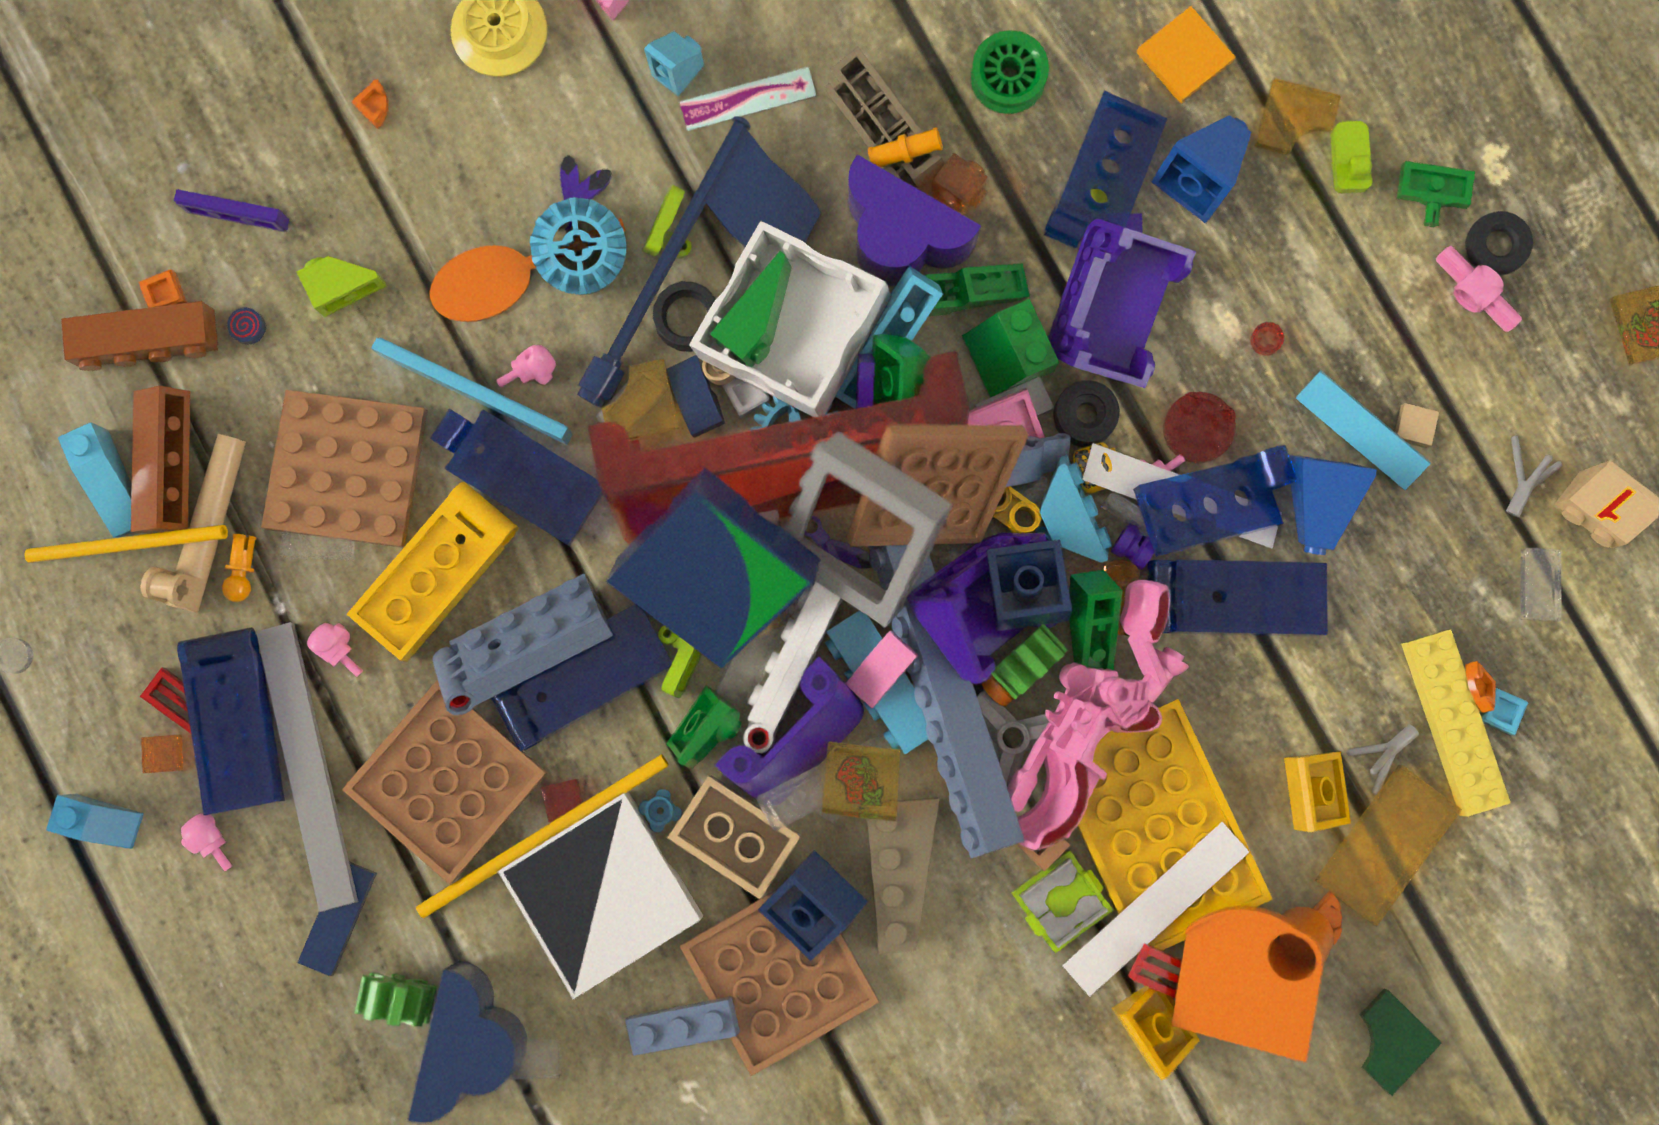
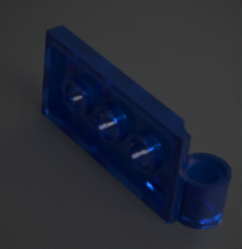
M1104 90L1067 181L1048 219L1043 235L1076 249L1087 226L1095 219L1126 227L1168 118ZM1123 130L1128 133L1130 142H1119L1114 135V131ZM1110 159L1115 161L1119 167V172H1108L1103 167V160ZM1091 190H1102L1107 196V202H1096L1091 196Z
M1280 445L1254 455L1239 458L1233 463L1140 484L1133 490L1155 556L1158 557L1284 524L1272 490L1294 483L1297 480V475L1286 445ZM1236 490H1241L1246 494L1248 498L1247 506L1237 502L1235 498ZM1205 497L1215 501L1217 505L1216 514L1206 510L1204 506ZM1173 505H1179L1184 509L1186 513L1185 521H1179L1174 517L1172 513Z

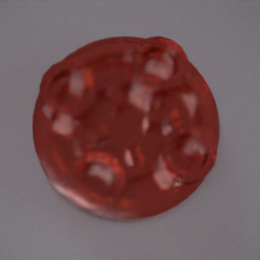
M1188 392L1175 401L1165 415L1163 422L1165 441L1176 456L1181 455L1187 462L1207 463L1213 461L1225 453L1234 440L1236 414L1233 408L1213 394Z

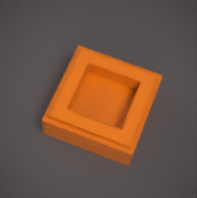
M172 269L138 282L148 308L187 303L176 272Z

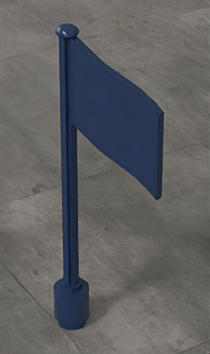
M741 116L732 118L734 122L610 350L607 354L603 353L601 358L596 356L592 358L578 384L581 388L577 395L599 408H602L605 402H610L625 372L620 370L622 365L620 359L705 204L729 234L744 247L748 244L760 221L806 242L821 214L816 203L808 193L767 156L749 133L750 123Z

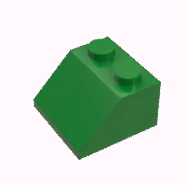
M1030 299L994 314L962 335V339L990 398L1039 376L1041 378L1053 373L1059 364Z

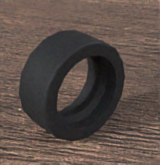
M681 281L669 285L659 294L653 307V321L659 336L668 346L678 351L693 352L689 344L694 335L685 337L675 334L668 327L666 320L667 311L670 305L677 299L693 297L702 302L708 313L716 298L706 287L696 282Z

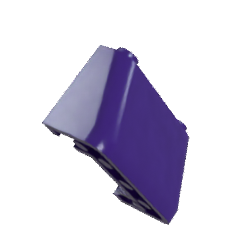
M1101 219L1093 220L1085 231L1048 335L1057 359L1081 370L1146 388L1148 380L1155 370V361L1153 360L1152 353L1144 349L1168 282L1179 283L1191 273L1196 251Z
M999 533L989 536L917 586L907 597L911 611L963 680L970 681L971 683H980L989 679L991 673L996 668L994 659L990 655L1025 628L996 631L987 549L1046 542L1045 533ZM1051 623V624H1044V625L1049 629V628L1054 627V626L1057 625L1058 623Z
M820 657L806 669L801 679L802 691L814 705L765 756L761 753H756L747 746H736L727 751L715 764L727 778L764 806L775 807L783 803L863 718L864 707L861 700Z

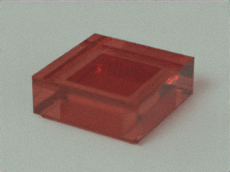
M578 779L541 787L548 823L553 822L583 803Z

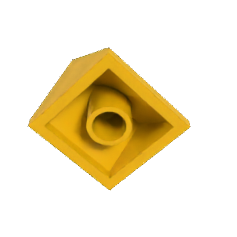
M1341 751L1285 757L1294 830L1314 832L1351 824Z
M1144 986L1112 1007L1151 1070L1161 1080L1168 1078L1200 1039L1195 1032L1171 1026L1175 1001L1171 996Z

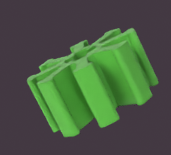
M1042 624L1001 661L991 675L1015 700L1027 691L1036 680L1049 671L1048 669L1058 662L1068 649Z
M370 972L369 976L362 975L355 1014H363V1019L369 1021L385 1019L388 1025L400 1026V1023L403 1022L413 1027H423V1023L429 1024L437 986L429 985L428 981L423 979L407 980L404 979L405 976L392 974L389 977L377 972Z

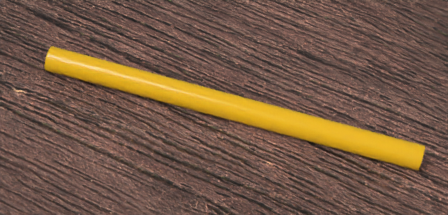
M215 525L29 548L25 550V559L31 563L220 540L228 537V529L225 525Z

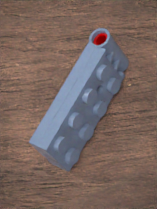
M585 574L568 580L562 585L532 598L513 610L502 613L497 618L467 631L465 634L449 641L451 647L441 648L433 655L432 661L444 704L450 714H466L481 702L613 636L597 595Z

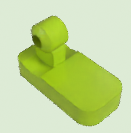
M1362 121L1340 122L1330 134L1334 190L1337 193L1366 192L1373 182L1369 128Z
M673 184L671 185L642 249L643 252L655 257L661 249H665L673 234L668 230L683 199L685 190ZM686 239L682 246L683 250H680L676 258H684L690 253L692 245L689 239Z
M663 625L658 633L659 639L663 643L672 645L679 650L664 679L662 691L680 698L686 690L702 654Z

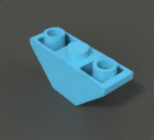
M1067 455L1062 456L1041 502V517L1052 541L1060 540L1062 548L1100 563L1108 561V548L1112 547V542L1106 528L1098 527L1094 517L1098 515V510L1092 496L1084 495L1080 485L1084 483L1082 472L1077 463L1071 464Z

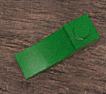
M1023 263L965 267L952 273L924 275L939 284L943 295L929 316L950 315L953 312L976 307L1024 301L1030 297Z

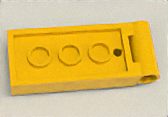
M465 481L459 483L346 615L400 661L408 662L505 549L504 546L512 540L519 527ZM465 536V542L460 544V539Z

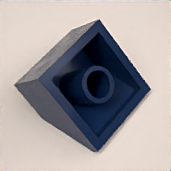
M1060 540L987 549L996 631L1069 621L1072 608Z
M814 850L764 902L758 911L812 961L849 926L868 901Z

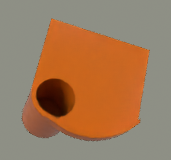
M1233 906L1210 912L1191 923L1186 928L1187 934L1171 1026L1306 1063L1323 967L1334 943L1333 929L1329 921L1319 911L1310 907H1295L1286 910L1280 915L1259 907Z

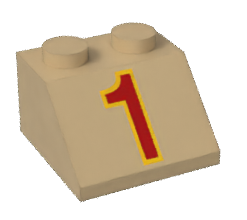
M1611 460L1580 471L1555 503L1563 511L1562 515L1568 521L1576 525H1582L1592 533L1591 537L1595 542L1610 548L1628 544L1659 517V497Z

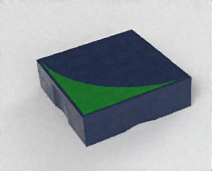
M704 467L672 500L670 507L664 515L653 524L647 526L617 557L606 582L722 669L814 583L821 558L783 528L762 517L745 498Z

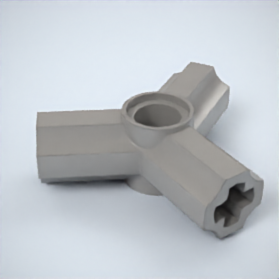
M983 689L977 695V699L990 738L994 742L993 747L1006 786L1008 787L1015 771L1020 769L1024 752L1032 750L1049 720L1045 717V714L1016 720L1004 706L995 702ZM1010 727L1017 729L1021 735L1020 744L1013 749L1008 748L1002 739L1004 731Z

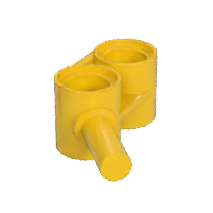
M1005 487L1002 494L1004 503L996 508L993 517L1007 526L1011 533H1033L1041 522L1039 507L1012 487ZM1025 510L1031 514L1033 523L1030 527H1021L1016 523L1015 513L1017 511Z

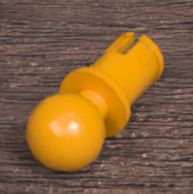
M233 534L229 565H225V569L232 570L231 576L224 580L222 592L229 601L241 602L251 592V584L246 578V572L254 573L251 564L257 537Z

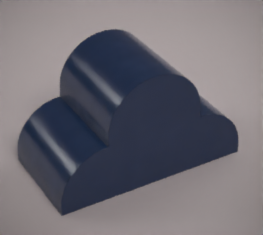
M458 961L443 969L407 1121L414 1123L435 1122L446 1116L467 1095H484L493 1092L521 1066L525 1059L528 1039L523 1024L510 1011L493 1006L494 992L489 978L480 968L471 963Z

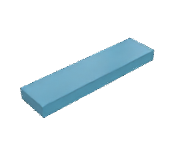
M1320 370L1296 396L1299 402L1404 490L1430 465L1428 459L1323 371Z

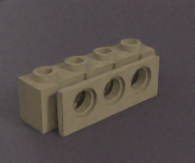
M859 47L855 48L830 68L840 84L833 88L828 83L824 88L868 147H875L898 140V136L906 134L908 137L922 132ZM846 92L848 94L851 92L862 106L859 113L845 96ZM872 119L883 134L881 136L882 139H877L865 120L869 121ZM934 151L914 157L913 162L903 163L901 168L896 163L884 166L883 168L899 179L908 174L919 188L946 167L938 152Z

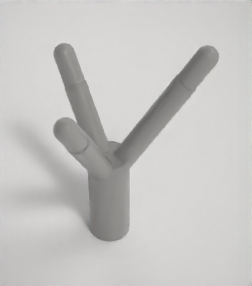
M1512 436L1511 442L1518 487L1506 512L1520 517L1533 489L1560 469L1562 462L1557 461L1546 469L1552 461V456L1546 455L1526 481L1518 436Z
M1409 724L1387 743L1347 750L1348 756L1385 751L1370 770L1372 775H1376L1379 772L1372 789L1374 795L1380 792L1396 754L1418 737L1419 732L1414 726Z

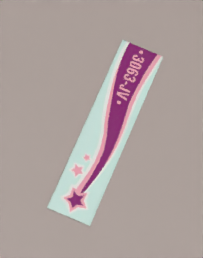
M809 67L679 103L687 131L726 121L735 116L748 115L817 95Z

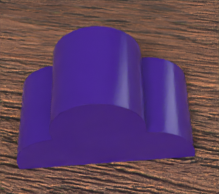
M858 154L853 160L848 177V204L852 217L858 223L857 259L863 271L885 281L887 286H896L909 266L918 272L921 271L924 264L934 268H951L961 264L971 255L976 247L981 225Z

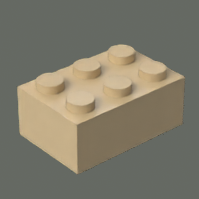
M709 775L668 836V839L761 899L802 834L714 776Z

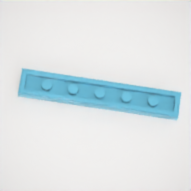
M381 337L376 338L371 348L379 356L559 442L568 445L573 435L566 425Z

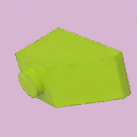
M330 256L311 259L304 265V268L296 271L314 309L324 317L387 287L385 281L376 271Z

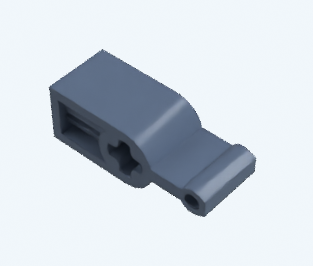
M1058 433L1055 436L1040 439L1028 436L1006 487L1034 482L1041 478L1042 473L1055 471L1060 457L1067 455L1069 458L1071 437L1066 433Z

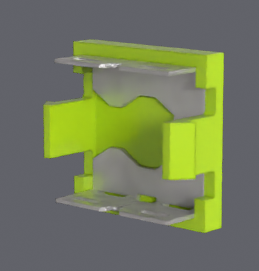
M1070 850L1062 854L1046 871H1039L1011 892L1012 896L1027 916L1024 918L1037 937L1042 936L1055 954L1113 911L1110 904L1100 893L1104 889L1091 869L1087 872L1083 870Z

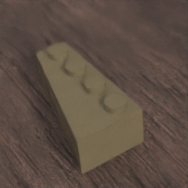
M938 797L882 802L879 811L874 807L867 811L879 954L916 951L940 798Z

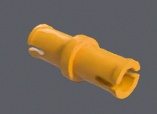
M935 127L908 137L906 134L898 136V140L875 147H868L870 162L881 168L904 161L905 164L913 162L914 157L943 150V145L938 128Z

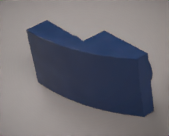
M697 355L666 369L682 416L690 434L694 438L725 424L718 397L711 389L709 380L703 372V360L698 358Z

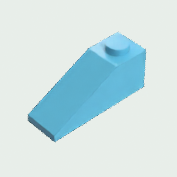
M90 422L59 436L58 440L72 472L112 537L118 538L131 533L132 484L109 430Z

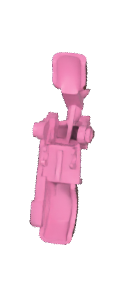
M1137 580L1128 584L1125 591V604L1120 617V623L1124 631L1130 636L1128 641L1144 676L1142 680H1124L1118 678L1117 671L1102 668L1096 669L1077 663L1067 664L1062 667L1059 679L1066 688L1065 693L1056 692L1054 694V698L1060 701L1055 712L1046 710L1045 717L1049 720V723L1034 744L1023 768L1015 771L1007 787L1015 811L1023 810L1038 781L1037 773L1044 762L1046 784L1042 796L1032 809L1017 817L1025 841L1020 843L1021 845L1032 850H1039L1053 846L1065 837L1069 838L1071 832L1080 823L1086 811L1088 799L1098 779L1104 780L1107 776V773L1093 762L1094 751L1098 742L1105 734L1110 731L1119 733L1148 732L1161 725L1162 714L1153 702L1160 696L1174 676L1180 675L1189 668L1187 664L1182 662L1184 659L1182 654L1167 647H1164L1163 651L1156 650L1152 644L1159 640L1168 619V586L1149 580Z

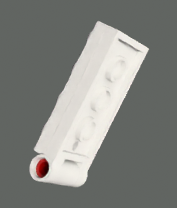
M815 582L813 588L809 587L802 593L797 603L798 608L802 610L796 621L791 618L789 619L781 635L785 644L780 654L775 651L772 653L764 671L770 675L764 687L757 684L749 699L748 704L754 707L748 717L750 721L744 734V743L756 753L767 752L775 745L776 733L801 685L802 675L810 666L843 600L818 582ZM759 731L766 735V742L763 745H758L755 742V735Z

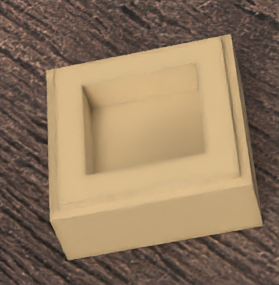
M1404 403L1400 407L1395 433L1407 443L1428 448L1433 443L1439 411Z

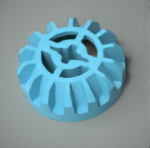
M573 197L550 205L536 220L535 227L530 236L532 261L538 272L546 282L566 293L590 294L605 288L618 276L625 262L627 246L621 224L609 209L591 199ZM572 221L573 230L569 231L562 241L553 242L557 230L565 223ZM578 221L591 224L596 228L601 237L591 238L587 232L579 230ZM578 236L582 242L597 244L596 246H588V248L583 249L581 256H577L574 250H569L568 248L560 249V247L573 244L575 237ZM602 251L599 260L592 267L583 270L582 262L588 261L594 252ZM565 254L568 259L577 262L578 271L564 267L559 263L555 255Z

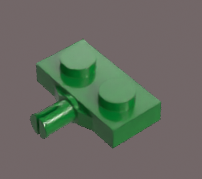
M1405 161L1401 165L1397 199L1415 201L1426 205L1423 225L1426 227L1429 225L1430 227H1438L1441 207L1448 206L1467 209L1471 205L1475 171Z

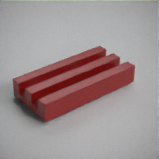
M162 667L140 695L142 699L196 738L202 736L205 728L210 725L214 716L221 710V708L176 675ZM163 679L197 702L207 712L203 714L161 683ZM158 690L198 719V724L196 726L152 695L154 691Z
M1144 943L1128 976L1135 982L1176 998L1177 988L1140 972L1143 968L1178 983L1180 975L1146 960L1150 955L1181 969L1182 959Z

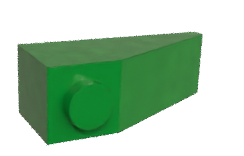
M781 251L778 252L710 333L718 346L723 350L725 348L729 349L737 361L748 367H753L755 363L760 364L767 357L774 340L792 269L786 255Z
M1104 570L1070 574L1069 596L1072 612L1069 623L1074 663L1096 669L1114 670L1123 590Z

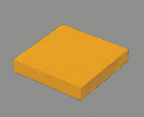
M1192 6L1138 47L1136 52L1180 104L1229 66L1236 58Z

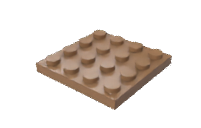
M285 390L261 528L271 531L404 548L427 410L422 407Z
M887 425L876 456L953 504L934 544L981 543L1028 438V433L1023 425ZM862 494L846 537L851 547L908 545L914 534V529L909 523Z
M437 680L342 790L450 885L454 883L548 772L474 708L463 715L450 714L446 710Z
M775 891L680 945L683 954L709 1000L732 996L740 1033L736 1037H730L750 1076L755 1075L879 1003L875 992L842 934L838 935L810 961L758 911Z

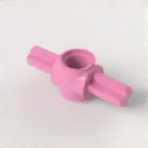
M1452 246L1445 248L1437 256L1436 262L1457 282L1454 286V296L1465 309L1474 313L1484 310L1505 332L1511 331L1521 322V316L1500 295L1504 291V283L1492 268L1485 265H1478L1473 268Z

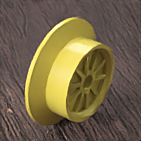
M462 0L453 15L451 38L461 60L474 71L493 77L510 76L523 71L539 57L547 38V21L543 9L537 0Z

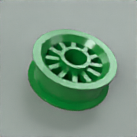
M1015 30L997 32L986 38L976 50L970 77L973 92L985 107L994 112L1002 114L1023 112L1032 107L1044 91L1049 74L1048 57L1042 45L1029 34ZM1004 68H1012L1018 73V75L1015 77H1007L1001 72V70Z

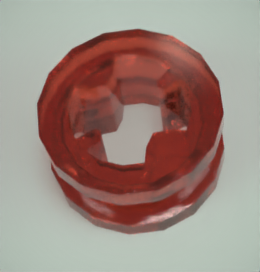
M1273 322L1259 324L1250 337L1252 349L1262 356L1275 354L1284 342L1282 328ZM1268 331L1272 332L1275 335L1272 341H1276L1275 346L1270 343L1266 347L1262 346L1259 343L1262 340L1261 337H1258L1259 332L1264 335Z

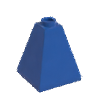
M1228 115L1178 140L1151 182L1206 224L1236 184L1251 131L1248 130L1247 125L1242 120Z
M1288 454L1287 462L1298 542L1305 545L1304 552L1326 555L1327 549L1334 550L1375 479L1377 469L1357 464Z

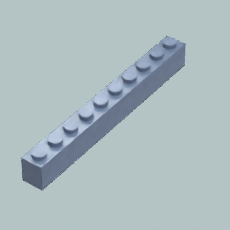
M908 545L868 546L871 566L877 571L881 588L887 591ZM929 555L912 590L935 574ZM907 600L903 609L892 620V630L919 655L906 671L911 675L915 687V700L917 705L922 708L926 720L927 737L933 743L938 757L937 766L939 773L945 779L950 794L949 804L952 811L957 815L961 827L962 843L969 851L971 859L1021 843L1025 839L973 684L959 676L911 611Z

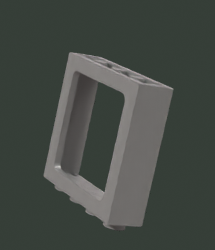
M837 432L827 442L821 440L814 448L810 457L814 461L813 465L801 479L799 486L803 490L792 503L789 509L792 518L783 529L821 558L815 577L816 582L884 627H887L903 609L907 597L912 591L953 504L842 433ZM829 473L909 523L914 529V534L887 591L803 537Z

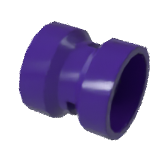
M1129 522L1117 538L1110 552L1118 557H1126L1131 561L1133 567L1141 571L1153 556L1160 541L1151 535H1143L1140 533L1139 527Z

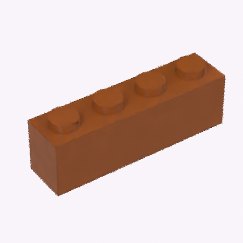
M203 301L61 318L64 359L78 366L79 370L82 371L100 370L102 365L113 363L119 367L134 366L137 364V360L149 359L151 362H168L171 360V356L184 355L187 358H201L206 356V352L218 350L215 310Z
M154 386L137 390L133 393L131 532L150 534L188 529L190 391Z

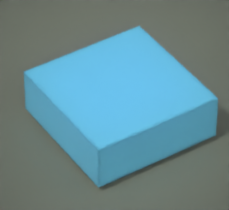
M1495 687L1494 710L1484 713L1480 712L1484 724L1504 733L1515 735L1528 702Z

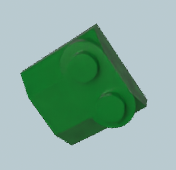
M889 334L873 335V406L877 407L898 425H910L914 418L921 385H926L929 377L933 374L932 358L930 355H927L924 349L906 337Z
M705 685L666 745L671 748L677 757L678 763L693 769L719 742H723L726 739L731 740L736 736L742 724V721L739 720L740 711L721 694Z

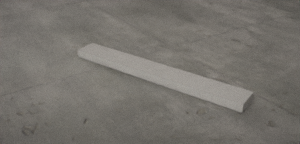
M289 622L257 631V639L319 912L358 902L295 624Z

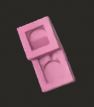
M889 631L846 682V685L873 709L919 655L893 631Z

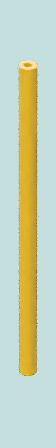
M660 754L417 905L416 910L422 918L429 916L495 875L505 866L669 767L666 758Z

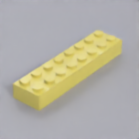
M1451 629L1402 643L1401 645L1459 815L1468 817L1510 804L1511 802L1479 709L1471 695L1466 671Z

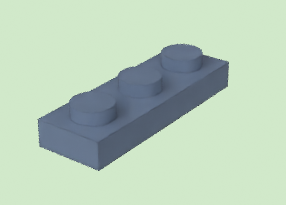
M732 996L632 1015L625 1019L633 1056L736 1037L740 1033Z

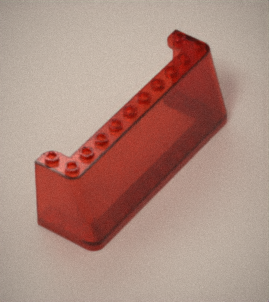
M957 351L938 354L926 362L923 371L925 385H921L920 393L917 397L643 453L640 441H629L626 430L620 424L603 422L589 425L588 432L598 483L622 538L630 545L647 526L653 524L664 515L670 507L672 500L704 467L745 498L755 511L762 513L778 510L779 519L781 520L792 517L789 509L803 490L799 484L804 474L812 467L814 461L810 457L814 448L821 440L827 442L834 434L840 432L874 455H877L887 425H969V404ZM829 473L813 513L858 504L862 493Z

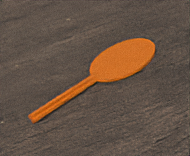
M620 218L618 219V221L621 224L623 231L625 232L626 228L623 224L622 219ZM596 229L587 232L591 238L601 237ZM578 236L575 237L573 244L560 247V249L568 248L577 252L594 244L582 242ZM499 245L482 246L465 251L448 261L434 277L430 288L431 303L438 313L455 321L474 322L494 317L513 306L527 290L531 279V270L536 269L532 261V255L524 257L520 252L512 248ZM565 254L555 255L556 259H560L562 257H565Z

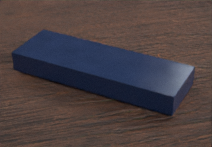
M352 862L349 863L358 902L319 912L297 962L330 977L337 970L377 875L376 872Z

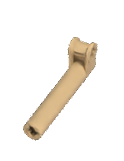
M217 435L189 529L223 525L245 448V441L226 435ZM219 540L184 544L175 572L159 567L149 568L141 581L142 595L148 599L164 602L168 606L198 613Z

